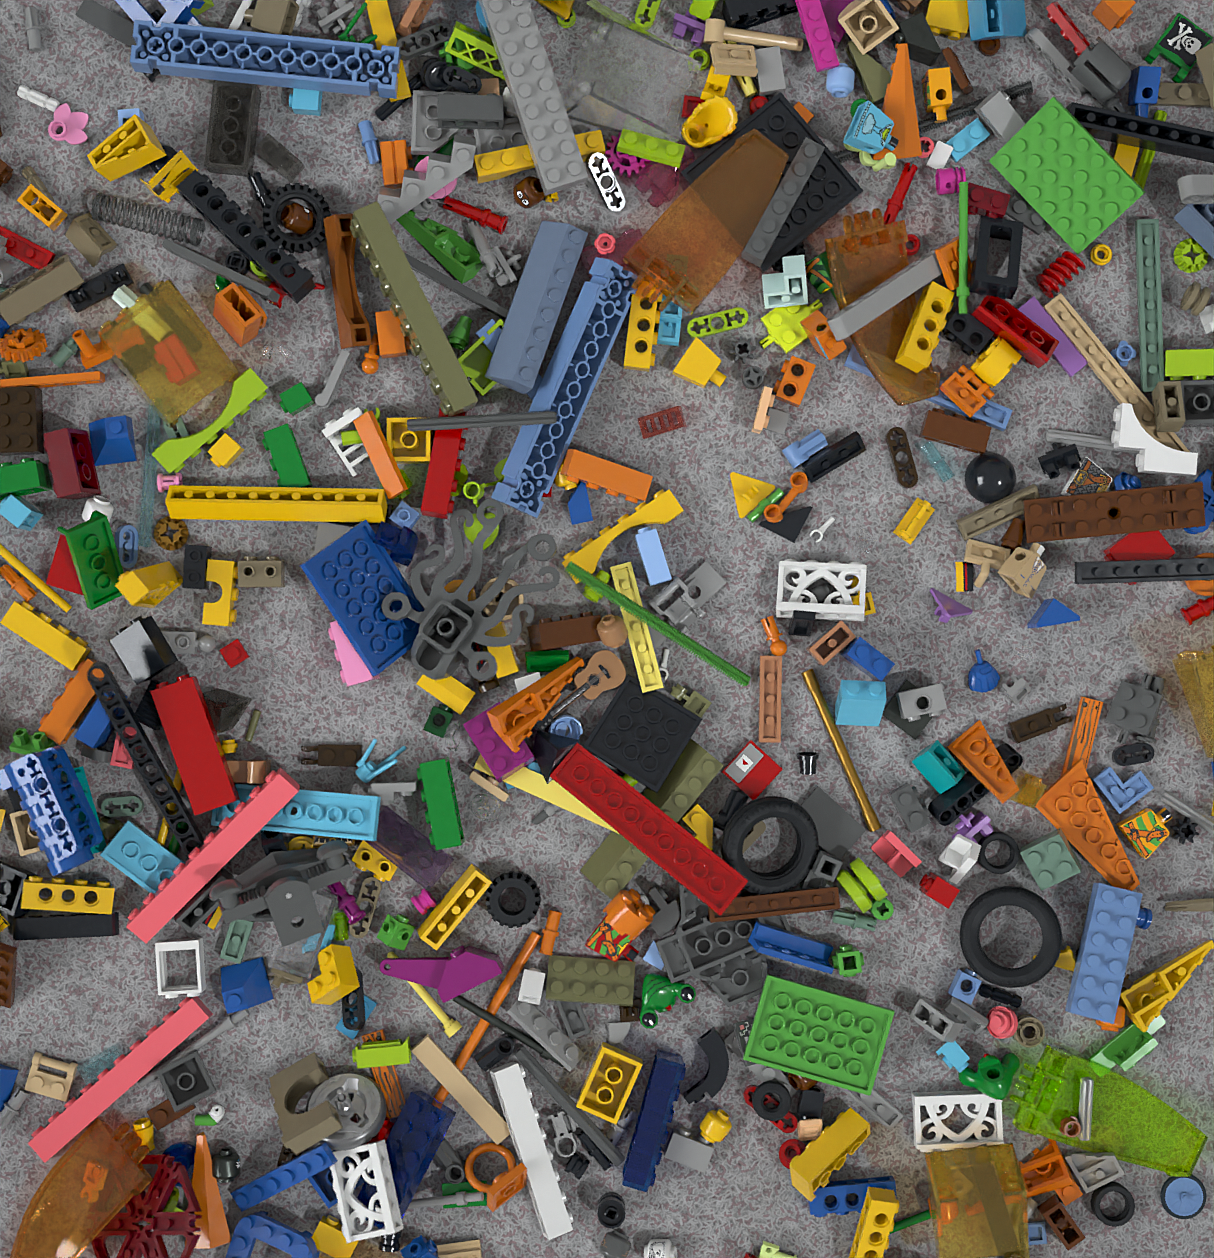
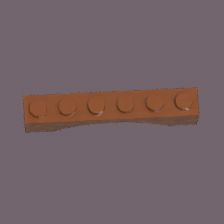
M334 214L323 218L341 349L372 345L369 322L362 310L355 282L354 255L357 238H354L350 230L353 214Z

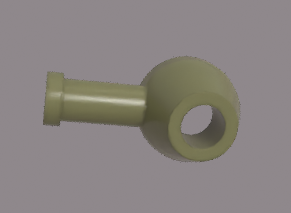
M106 816L99 818V825L104 839H113L124 824L114 819L115 824L107 823L111 818Z

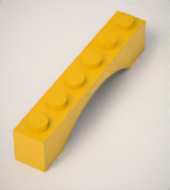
M601 129L574 135L583 162L586 161V157L591 152L605 154L606 150ZM528 145L474 155L473 161L478 184L498 180L520 171L535 168Z
M662 489L652 496L654 500L647 504L644 501L635 507L636 512L631 516L625 514L617 520L619 524L613 528L607 526L599 532L600 537L595 540L590 538L582 543L581 546L583 548L578 552L572 550L563 557L565 561L562 564L566 569L568 563L572 561L577 566L579 565V568L582 567L584 571L586 570V572L588 571L592 575L595 573L597 563L603 551L620 534L640 525L666 524L683 513V508L670 489L666 492ZM570 574L576 585L581 582V580L578 581L579 578L576 580L577 576L574 578L575 575L572 576Z

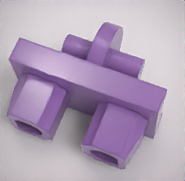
M688 10L685 16L675 13L672 36L683 40L686 30L694 34L691 44L701 48L704 44L706 21L691 15Z
M981 811L976 816L972 812L966 817L961 815L958 817L960 822L955 825L958 831L952 838L954 839L957 834H960L978 844L973 836L977 832H980L983 837L989 836L994 831L989 823L991 820Z

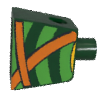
M835 245L805 263L806 277L819 294L830 290L836 301L847 294L841 283L849 278V274Z

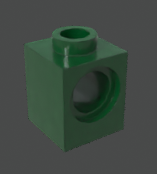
M441 703L439 706H433L423 730L445 738L454 717V713L450 712L451 708ZM437 714L445 716L446 721L443 726H438L434 722Z

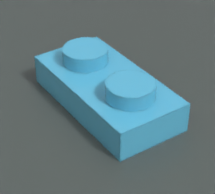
M976 118L945 144L953 147L950 156L957 163L991 134L979 119Z

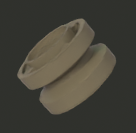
M1194 281L1185 291L1181 299L1180 309L1187 311L1190 308L1191 314L1198 316L1209 302L1212 289L1207 286L1201 289V284Z
M1030 1014L1017 1016L1018 1027L1013 1038L1020 1045L1027 1048L1038 1046L1045 1036L1043 1024ZM1032 1026L1031 1034L1025 1036L1023 1034L1024 1028Z

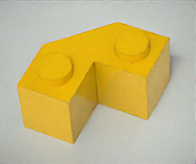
M696 802L681 818L695 832L693 836L712 851L713 819Z

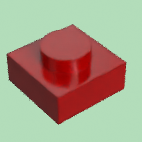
M239 639L234 640L219 650L230 668L237 666L250 657Z

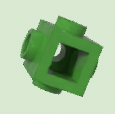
M387 914L377 938L389 947L404 951L415 927L408 922L409 918L404 915L397 914V916Z
M852 944L840 945V949H835V956H832V965L840 975H843V977L856 976V973H862L861 966L864 965L862 952L859 953V950L853 947ZM850 956V961L848 963H844L843 957Z

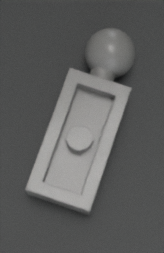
M161 631L174 653L197 654V648L203 652H211L216 645L214 638L209 635H204L198 639L197 632Z

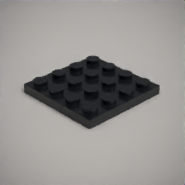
M628 674L583 747L594 756L655 793H658L700 725L702 718L656 690L642 693L640 681Z

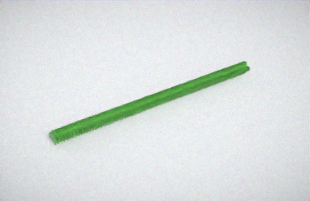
M572 561L568 563L565 572L568 571L567 574L570 572L572 576L575 575L574 578L577 576L576 580L579 578L578 581H584L583 584L586 582L585 585L588 584L587 587H593L592 590L595 588L594 591L597 590V593H602L601 596L604 594L603 597H609L608 600L611 598L610 602L613 600L612 603H618L617 606L620 604L619 607L622 606L621 609H627L626 612L629 610L628 613L631 612L633 616L636 615L635 618L638 616L637 619H643L642 622L645 620L644 623L647 622L649 626L652 625L651 628L654 626L653 629H659L658 632L661 631L660 634L663 632L665 636L668 635L667 638L670 636L669 639L671 641L674 639L673 642L676 641L678 645L681 644L680 647L683 645L682 648H688L687 651L690 649L689 652L692 651L694 655L697 654L696 657L698 655L699 657L701 656L700 660L703 658L702 661H708L707 664L710 662L709 665H715L714 668L717 667L716 670L718 669L719 671L721 669L720 672L723 671L722 674L725 673V675L728 674L727 677L730 675L729 678H735L733 681H739L738 684L741 682L740 685L743 684V686L749 684L751 677L746 675V673L737 669V667L735 668L732 664H728L726 660L715 655L712 651H708L706 647L701 644L699 645L692 638H688L686 634L681 631L679 632V630L672 627V625L670 626L661 618L659 619L656 615H652L650 611L645 610V608L643 609L641 605H636V602L634 603L631 599H627V596L625 597L622 593H618L616 589H611V586L609 587L605 582L602 583V580L600 581L597 577H593V574L591 575L588 571H584L582 567L579 568V565L577 566Z

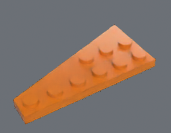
M1079 759L1032 804L1057 829L1061 828L1067 840L1113 887L1133 891L1140 882L1082 760Z

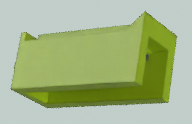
M410 1035L404 1041L402 1039L364 1042L361 1046L360 1042H358L355 1049L352 1050L353 1062H357V1069L410 1064V1060H412Z

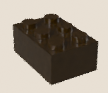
M35 386L0 388V456L44 454L42 390Z

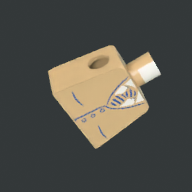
M1035 542L1029 550L1021 547L1016 548L997 573L1015 593L1032 599L1046 571V565L1040 559L1045 548Z

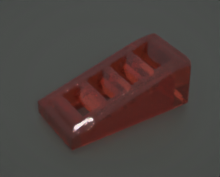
M675 406L637 418L643 439L687 427L681 406ZM674 412L676 414L678 424L674 425V421L671 414ZM664 415H667L669 427L665 425ZM658 417L661 426L660 430H657L654 418ZM647 420H650L653 432L649 433Z

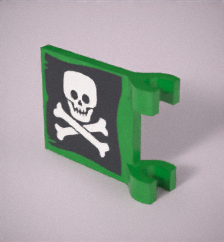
M1178 13L1144 61L1151 65L1159 54L1179 68L1172 81L1174 83H1181L1197 60L1195 52L1206 47L1213 37Z

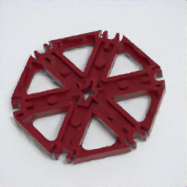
M168 1154L126 1156L122 1158L123 1165L116 1163L114 1167H111L104 1189L100 1191L99 1199L95 1202L90 1212L96 1213L97 1216L89 1217V1220L95 1221V1227L89 1229V1232L96 1233V1235H91L89 1238L96 1258H110L106 1247L108 1236H126L116 1258H141L142 1255L144 1258H170L162 1235L185 1236L186 1246L180 1258L191 1257L200 1235H194L193 1233L201 1231L200 1227L195 1226L196 1219H201L202 1215L195 1214V1212L202 1211L185 1166L181 1162L173 1163L174 1156ZM144 1164H157L158 1169L146 1193L139 1175V1168ZM180 1182L188 1201L187 1210L184 1212H163L176 1183ZM117 1185L127 1213H111L108 1210V1203ZM146 1221V1223H151V1225L143 1226L139 1225V1223Z

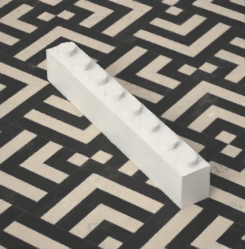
M513 1061L489 1070L519 1162H522L527 1168L526 1184L544 1237L551 1240L572 1231L571 1223L574 1222L570 1210H566L564 1202L567 1199L563 1189H559L557 1183L560 1181L559 1174L556 1168L553 1169L551 1160H553L550 1149L545 1146L544 1140L546 1135L543 1128L538 1125L537 1119H539V1114L536 1107H532L530 1101L532 1092L529 1086L525 1085L523 1078L526 1075L522 1065Z

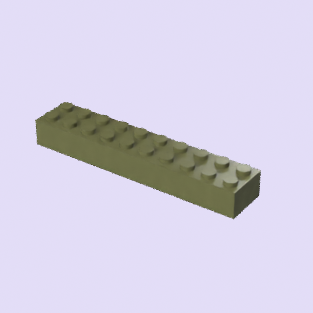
M378 201L354 211L350 230L354 238H359L362 244L360 250L365 258H369L372 264L370 265V270L375 278H379L382 284L380 285V290L385 298H389L391 312L394 317L398 316L401 322L399 326L403 335L409 337L412 343L409 345L415 357H419L421 364H419L424 376L428 375L431 381L429 384L434 396L438 395L441 401L439 406L442 413L448 415V417H453L473 409L478 399Z

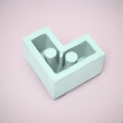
M804 255L782 257L783 273L762 275L765 309L808 304Z

